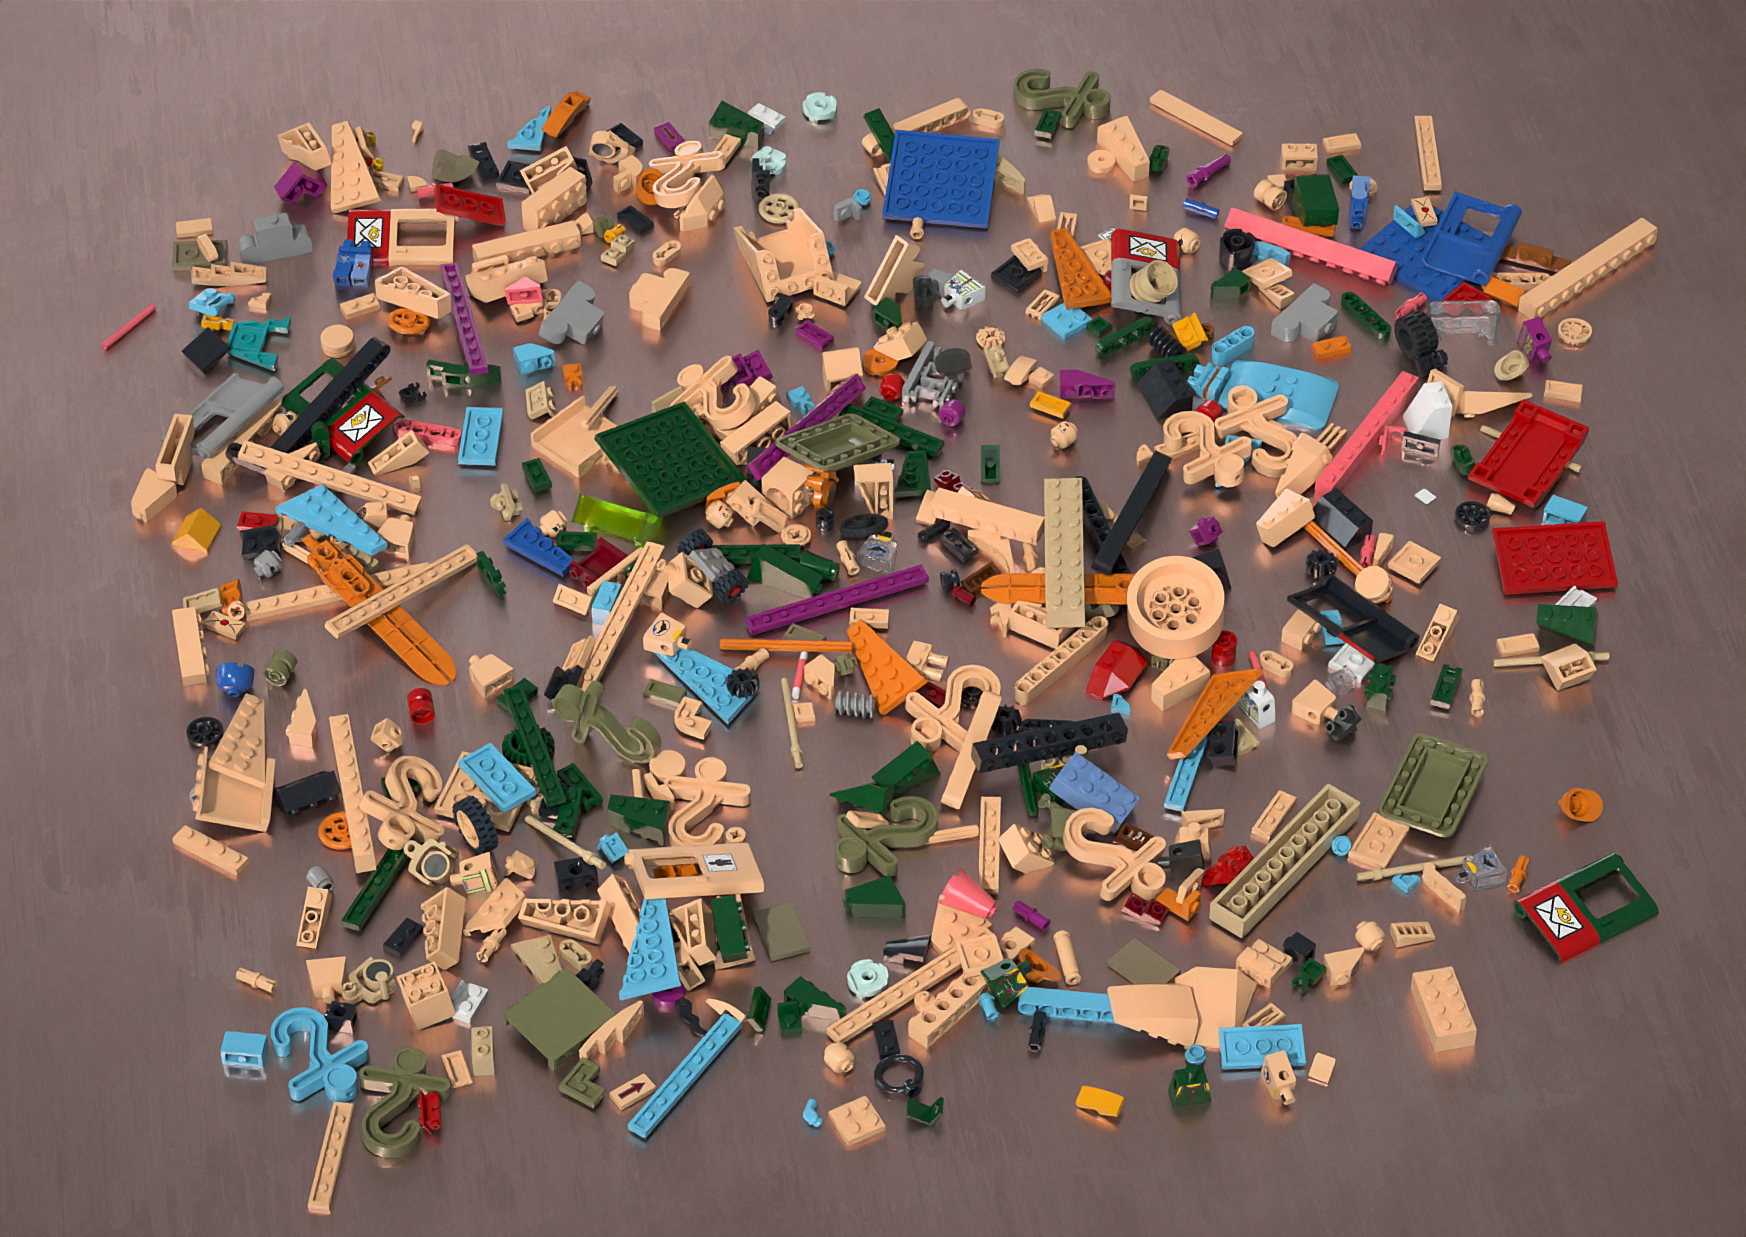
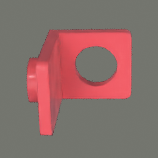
M1385 425L1384 435L1380 434L1379 445L1382 446L1381 455L1385 453L1386 441L1402 443L1406 428ZM1397 431L1400 432L1402 436L1394 437L1391 435V433Z

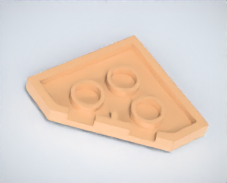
M940 895L939 900H944L945 896ZM938 902L931 945L942 955L955 946V941L965 940L984 927L991 931L992 924L987 919L956 910Z

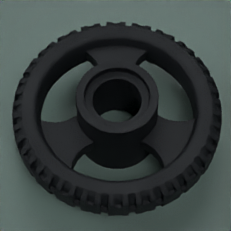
M860 514L843 521L839 526L841 535L848 538H867L884 531L888 527V521L885 516L880 514Z

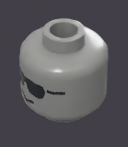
M265 550L254 559L256 567L253 569L259 577L271 578L281 569L282 560L275 551Z

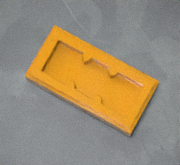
M1038 391L1031 400L1030 407L1063 419L1071 408V402Z

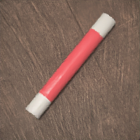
M804 651L800 654L791 694L793 699L799 698L804 666L808 658V653Z

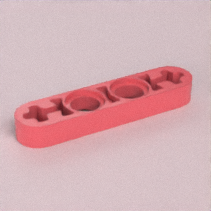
M397 419L392 423L393 433L398 437H403L411 430L422 429V432L416 434L423 441L448 446H457L461 443L462 433L457 428L408 419ZM434 432H439V433H440V434L437 435V436L431 435V434L434 433Z

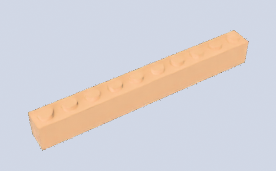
M1640 218L1521 296L1518 311L1530 319L1543 317L1564 301H1568L1576 293H1580L1588 285H1592L1596 280L1604 277L1611 270L1616 269L1623 262L1630 260L1635 254L1654 244L1657 239L1658 228L1644 218Z
M348 714L329 717L330 731L356 873L376 870L374 850L367 813L359 807V803L363 798V791Z

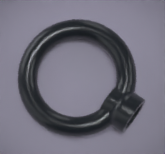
M893 1054L885 1057L877 1064L874 1071V1079L882 1090L892 1094L905 1093L910 1099L917 1097L922 1090L919 1084L923 1080L924 1069L920 1061L915 1057L907 1054ZM896 1062L908 1063L914 1067L916 1072L913 1080L908 1079L900 1086L885 1082L882 1073L888 1065Z

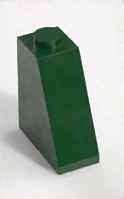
M890 875L845 890L843 904L853 917H906V904Z

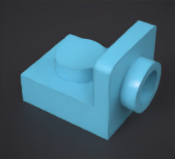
M617 832L611 836L610 834L604 835L599 839L600 843L596 847L598 851L603 850L611 864L625 857V853H628L627 847Z

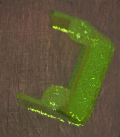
M580 493L571 522L583 526L582 530L593 533L594 529L632 540L634 545L644 548L646 542H651L663 518L657 519V516L651 513H644Z

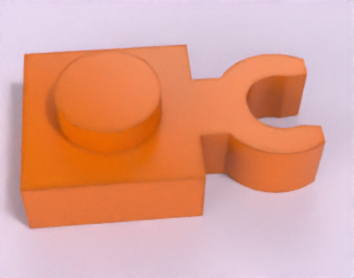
M581 364L562 365L565 383L568 382L569 391H572V386L577 385L579 390H582L583 374Z

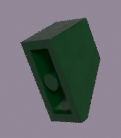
M886 297L872 308V322L886 330L892 327L899 328L902 325L900 305Z
M981 445V482H1000V445Z

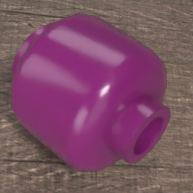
M955 399L946 401L939 410L940 420L950 427L958 425L966 414L964 405Z

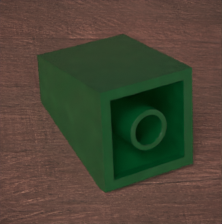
M1329 174L1295 176L1292 209L1304 227L1338 225L1339 206Z

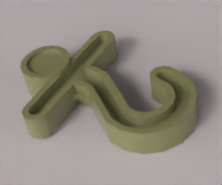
M1044 69L1026 70L1014 79L1013 96L1020 106L1030 110L1065 106L1062 112V126L1065 128H1073L1083 113L1086 117L1096 120L1103 119L1110 113V94L1103 89H1098L1099 75L1096 72L1086 73L1077 88L1063 86L1046 89L1050 86V72ZM1041 88V89H1045V90L1034 91V90H1031V89Z
M592 681L585 692L579 687L570 684L564 685L552 701V707L562 718L570 721L575 720L571 736L576 742L584 743L594 728L618 755L628 761L640 764L650 762V759H653L660 749L661 737L650 722L643 717L635 716L625 730L610 711L600 706L604 693V686L600 682Z
M915 796L901 797L890 803L891 819L896 822L916 819L919 822L912 825H882L870 830L855 827L847 819V814L839 815L837 817V832L842 839L835 845L836 866L843 872L857 873L866 867L868 860L884 876H895L898 872L897 858L887 848L919 847L929 843L930 837L934 836L935 831L938 830L937 809L924 798Z
M415 1047L399 1049L393 1056V1070L365 1066L359 1071L362 1088L389 1093L369 1108L362 1118V1140L366 1148L373 1154L384 1158H398L408 1154L416 1147L420 1140V1125L417 1121H407L402 1130L396 1134H385L380 1129L405 1111L414 1099L420 1098L419 1091H422L424 1095H428L431 1091H436L440 1096V1101L447 1100L450 1097V1081L447 1078L426 1075V1057L420 1049Z

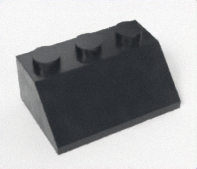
M1173 360L1155 364L1137 381L1139 388L1158 420L1171 417L1179 412L1192 411L1193 394Z
M1337 488L1321 496L1313 507L1315 518L1312 521L1345 551L1364 541L1366 535H1369V537L1372 535L1373 520Z
M323 770L273 788L272 795L283 813L288 812L289 815L300 812L299 808L303 806L311 808L319 805L318 801L325 799L327 802L336 799L337 794L342 792L334 770Z

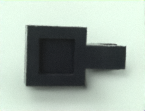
M596 959L589 970L583 968L575 976L592 990L599 984L598 976L604 972L602 968L604 963Z

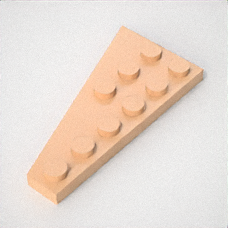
M348 121L332 125L331 210L334 214L382 201Z
M246 693L215 750L208 768L262 789L265 786L264 700Z

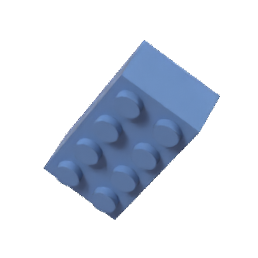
M1077 752L1073 754L1049 787V790L1077 810L1096 808L1112 815L1114 823L1110 833L1113 836L1140 800L1139 796Z

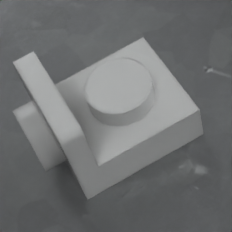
M852 197L834 205V219L837 222L853 216L857 221L861 219L862 207Z

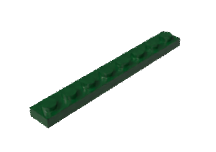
M522 685L503 689L504 698L546 806L565 803L564 791Z

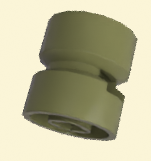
M276 650L263 672L265 679L276 686L285 685L291 675L290 673H292L297 664L296 657L287 650Z

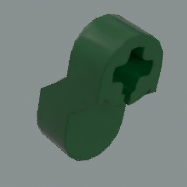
M1164 145L1154 146L1149 157V170L1155 172L1163 170L1170 153L1169 147Z
M319 421L314 423L311 428L312 444L317 443L321 454L318 460H324L330 455L329 429L325 422Z
M1463 444L1452 446L1450 449L1451 457L1455 462L1458 472L1462 475H1468L1476 465L1469 448Z

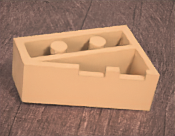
M1286 488L1256 523L1261 541L1275 547L1314 519L1315 515L1310 499Z
M1196 656L1175 659L1152 683L1151 700L1162 711L1204 690L1210 680V670Z

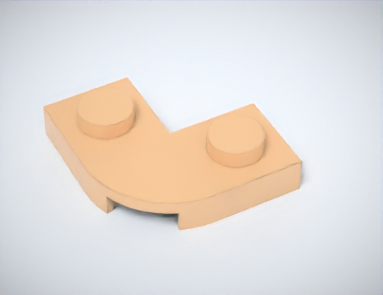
M684 696L675 711V725L681 732L704 740L712 727V721L697 716L702 708L701 701Z

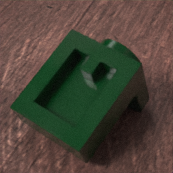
M798 1001L778 1003L777 1016L781 1036L802 1033Z

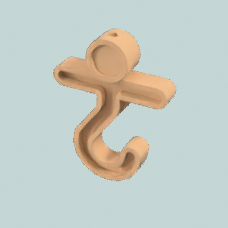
M687 141L675 148L676 156L651 160L649 167L659 170L664 175L653 185L656 203L665 208H678L688 205L702 187L700 178L694 177L695 173L724 169L726 164L723 153L720 151L704 153L700 142Z
M725 356L707 372L698 364L684 368L677 377V382L684 392L670 406L685 401L691 409L695 404L703 403V413L713 428L725 430L736 427L746 421L753 413L756 402L750 389L746 384L742 383L733 389V393L736 396L735 402L730 407L723 409L721 386L738 370L733 359L730 356Z
M1244 385L1236 386L1230 390L1227 402L1229 414L1216 419L1214 423V435L1218 438H1225L1227 435L1244 430L1249 432L1253 438L1262 440V442L1285 452V455L1281 457H1272L1263 449L1253 451L1252 466L1259 473L1267 477L1280 478L1281 475L1285 474L1287 469L1286 461L1291 458L1293 453L1291 450L1292 445L1298 438L1293 432L1267 422L1287 412L1288 399L1286 396L1276 395L1257 403L1256 392Z
M1183 411L1173 414L1166 420L1163 425L1164 444L1168 450L1178 451L1181 449L1182 433L1194 432L1200 437V458L1183 467V481L1185 483L1195 484L1213 474L1215 481L1221 486L1234 487L1242 483L1244 479L1243 459L1252 454V440L1249 437L1243 436L1219 447L1215 444L1214 423L1205 414L1195 411Z
M961 666L949 676L945 704L939 709L919 693H909L906 697L905 708L907 712L917 719L911 728V745L918 741L929 753H932L940 747L941 739H943L960 752L968 732L958 724L962 691L967 687L974 686L982 691L985 689L1000 695L1001 685L998 677L984 666Z
M416 756L397 758L388 770L385 784L392 800L377 792L367 791L359 803L362 811L383 821L378 830L379 840L383 845L393 850L403 849L412 836L423 842L429 839L439 842L444 834V828L440 824L417 813V801L407 778L414 779L420 784L422 789L421 796L427 802H434L441 792L442 779L433 765Z
M714 757L702 759L697 763L695 778L667 777L664 784L668 785L675 799L692 800L672 816L669 822V843L672 847L723 844L724 827L719 823L711 824L707 831L700 836H692L686 832L709 816L718 804L747 806L750 804V787L746 784L727 782L726 765L723 761Z
M1084 808L1074 812L1066 821L1063 842L1065 849L1072 857L1081 862L1110 866L1116 869L1102 883L1100 890L1102 899L1106 901L1113 900L1130 884L1132 892L1144 900L1156 899L1162 893L1166 876L1163 869L1155 864L1158 857L1163 855L1166 842L1162 837H1153L1137 852L1130 851L1119 845L1088 841L1082 836L1081 832L1094 830L1101 835H1107L1112 830L1114 818L1107 812L1096 808Z

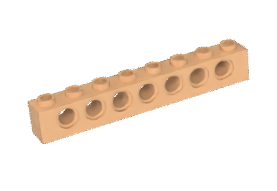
M1014 927L1011 931L1006 932L998 942L1003 959L1011 958L1018 965L1020 961L1019 951L1022 948L1034 951L1035 939L1018 927ZM963 972L957 980L955 979L950 983L944 992H940L933 1002L925 1005L917 1016H913L908 1023V1036L928 1049L978 1003L980 995L991 991L983 976L977 975L965 978Z

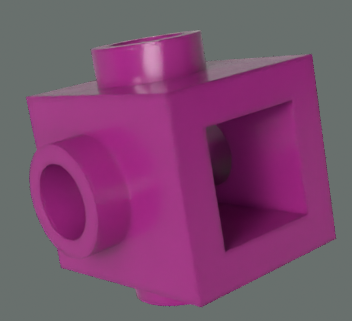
M1204 516L1196 521V525L1189 530V533L1197 546L1216 542L1219 539L1218 536L1223 531L1214 516L1209 518Z

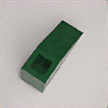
M875 781L840 789L830 793V796L836 798L839 802H850L857 808L866 807L871 809L873 813L882 814L890 809L895 786Z
M801 976L784 990V1002L798 1001V1012L801 1015L838 1021L846 1016V1008L841 1002L835 1001L828 993L821 991L811 981L805 980Z

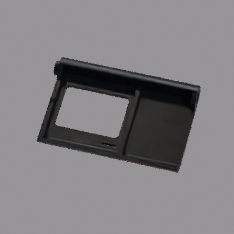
M1333 574L1324 576L1320 585L1287 596V601L1326 628V632L1333 637L1340 638L1374 663L1412 650L1419 642L1420 635ZM1326 597L1360 622L1341 628L1305 602Z

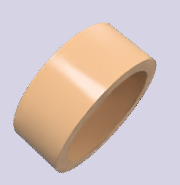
M1185 556L1162 557L1146 564L1135 574L1127 592L1128 625L1132 636L1146 651L1162 658L1184 659L1207 650L1218 639L1224 625V590L1218 576L1206 564Z

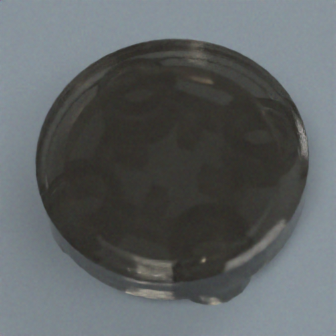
M961 348L944 350L937 355L934 361L936 371L943 376H947L949 380L956 379L958 375L972 368L970 354Z

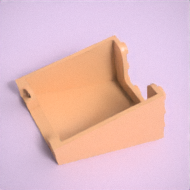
M801 208L792 210L794 219L786 221V230L760 238H755L753 231L749 232V234L745 233L743 226L734 228L738 247L766 302L775 300L777 292L790 296L814 288L813 279L816 275L834 281L824 234Z

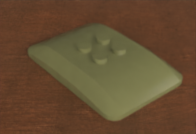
M845 414L776 439V446L818 470L827 472L838 471L869 460L900 443V438L856 414Z
M1426 733L1414 735L1379 804L1378 813L1386 819L1440 837L1452 836L1488 763L1487 755Z

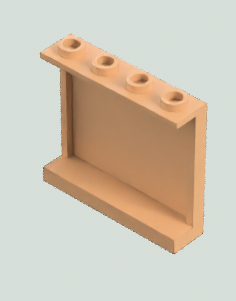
M584 395L574 400L572 404L531 433L533 448L578 478L602 461L604 451L594 440L595 435L617 426L604 416L599 415L589 428L583 429L580 421L591 409L585 404Z
M205 747L203 754H199L197 765L200 766V769H197L196 780L199 781V784H196L194 795L197 796L193 803V811H196L195 819L266 832L271 816L275 759L267 758L265 764V786L262 789L208 768L212 756L207 755L208 747Z

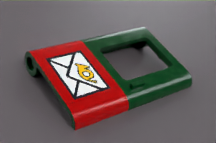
M330 358L293 390L284 395L281 402L282 407L299 416L310 404L300 394L309 386H312L325 373L334 378L345 366L337 359ZM365 383L354 392L355 398L326 423L329 429L330 448L352 465H357L362 461L364 457L362 449L398 418L403 419L405 417Z
M1610 853L1513 902L1516 914L1521 919L1530 918L1556 952L1560 963L1659 913L1655 901L1625 865L1622 857L1616 853ZM1612 871L1620 872L1638 894L1639 899L1601 918H1595L1574 890Z

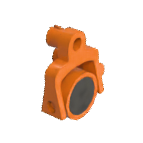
M805 462L804 467L812 470L815 474L821 475L817 477L808 475L807 479L809 480L805 482L806 487L814 488V510L818 511L822 508H829L834 500L836 482L839 480L836 477V471H821Z

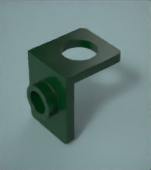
M940 1097L931 1106L909 1098L907 1100L906 1116L931 1126L943 1114L944 1098Z

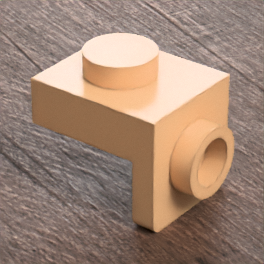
M516 850L504 862V875L508 877L513 871L530 880L534 876L537 860Z

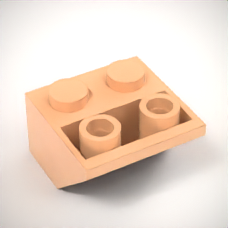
M918 321L914 323L906 322L899 328L892 327L886 331L887 334L878 339L879 342L874 348L899 361L913 356L927 341V338Z
M858 347L822 353L823 382L827 394L832 393L853 374L857 373L863 382Z
M1572 644L1540 658L1557 691L1591 679L1597 670L1588 652L1577 644Z
M1013 824L998 839L1012 868L1028 873L1054 864L1051 851L1042 846L1040 839L1044 840V837L1039 832H1033L1025 826L1021 827Z

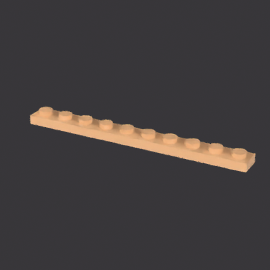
M244 440L238 454V459L318 485L323 484L327 488L371 502L386 501L387 507L415 515L421 502V496Z
M646 542L583 668L577 687L584 692L592 681L599 682L657 568L658 562L665 552V546Z
M468 544L330 619L325 623V628L336 639L341 638L477 562L476 552Z
M425 562L370 574V576L385 590L425 568L429 563ZM325 584L244 602L246 606L244 615L247 622L337 602L343 599Z
M984 927L967 939L993 933L987 927ZM955 946L827 1027L826 1034L836 1043H845L870 1027L872 1022H878L914 999L919 992L928 990L961 969L962 966Z

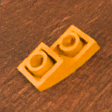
M1082 1086L1075 1103L1078 1108L1097 1110L1099 1115L1118 1117L1125 1099L1106 1090Z

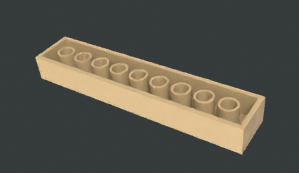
M1082 478L1044 479L1046 628L1085 627Z
M1327 784L1210 903L1209 919L1238 937L1243 938L1331 847L1333 839L1337 836H1342L1359 818L1361 802Z

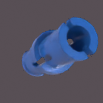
M1188 198L1185 199L1183 209L1196 212L1199 216L1205 215L1214 218L1215 220L1220 209L1205 205L1204 202L1199 203Z

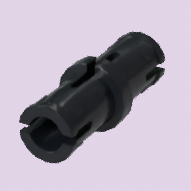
M1036 1011L1033 1014V1023L1029 1028L1030 1040L1028 1049L1032 1052L1041 1050L1042 1037L1045 1036L1046 1032L1044 1027L1047 1015L1042 1011Z

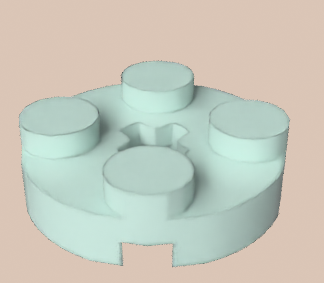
M822 92L812 93L803 101V112L812 122L831 119L836 116L837 101L831 95L828 97Z
M769 146L763 147L752 156V158H759L760 165H763V170H770V174H774V176L781 174L786 169V155Z
M860 960L851 966V970L847 974V983L849 988L859 998L876 996L887 990L888 971L881 963L878 965L873 963V960ZM865 976L872 978L871 980H864Z

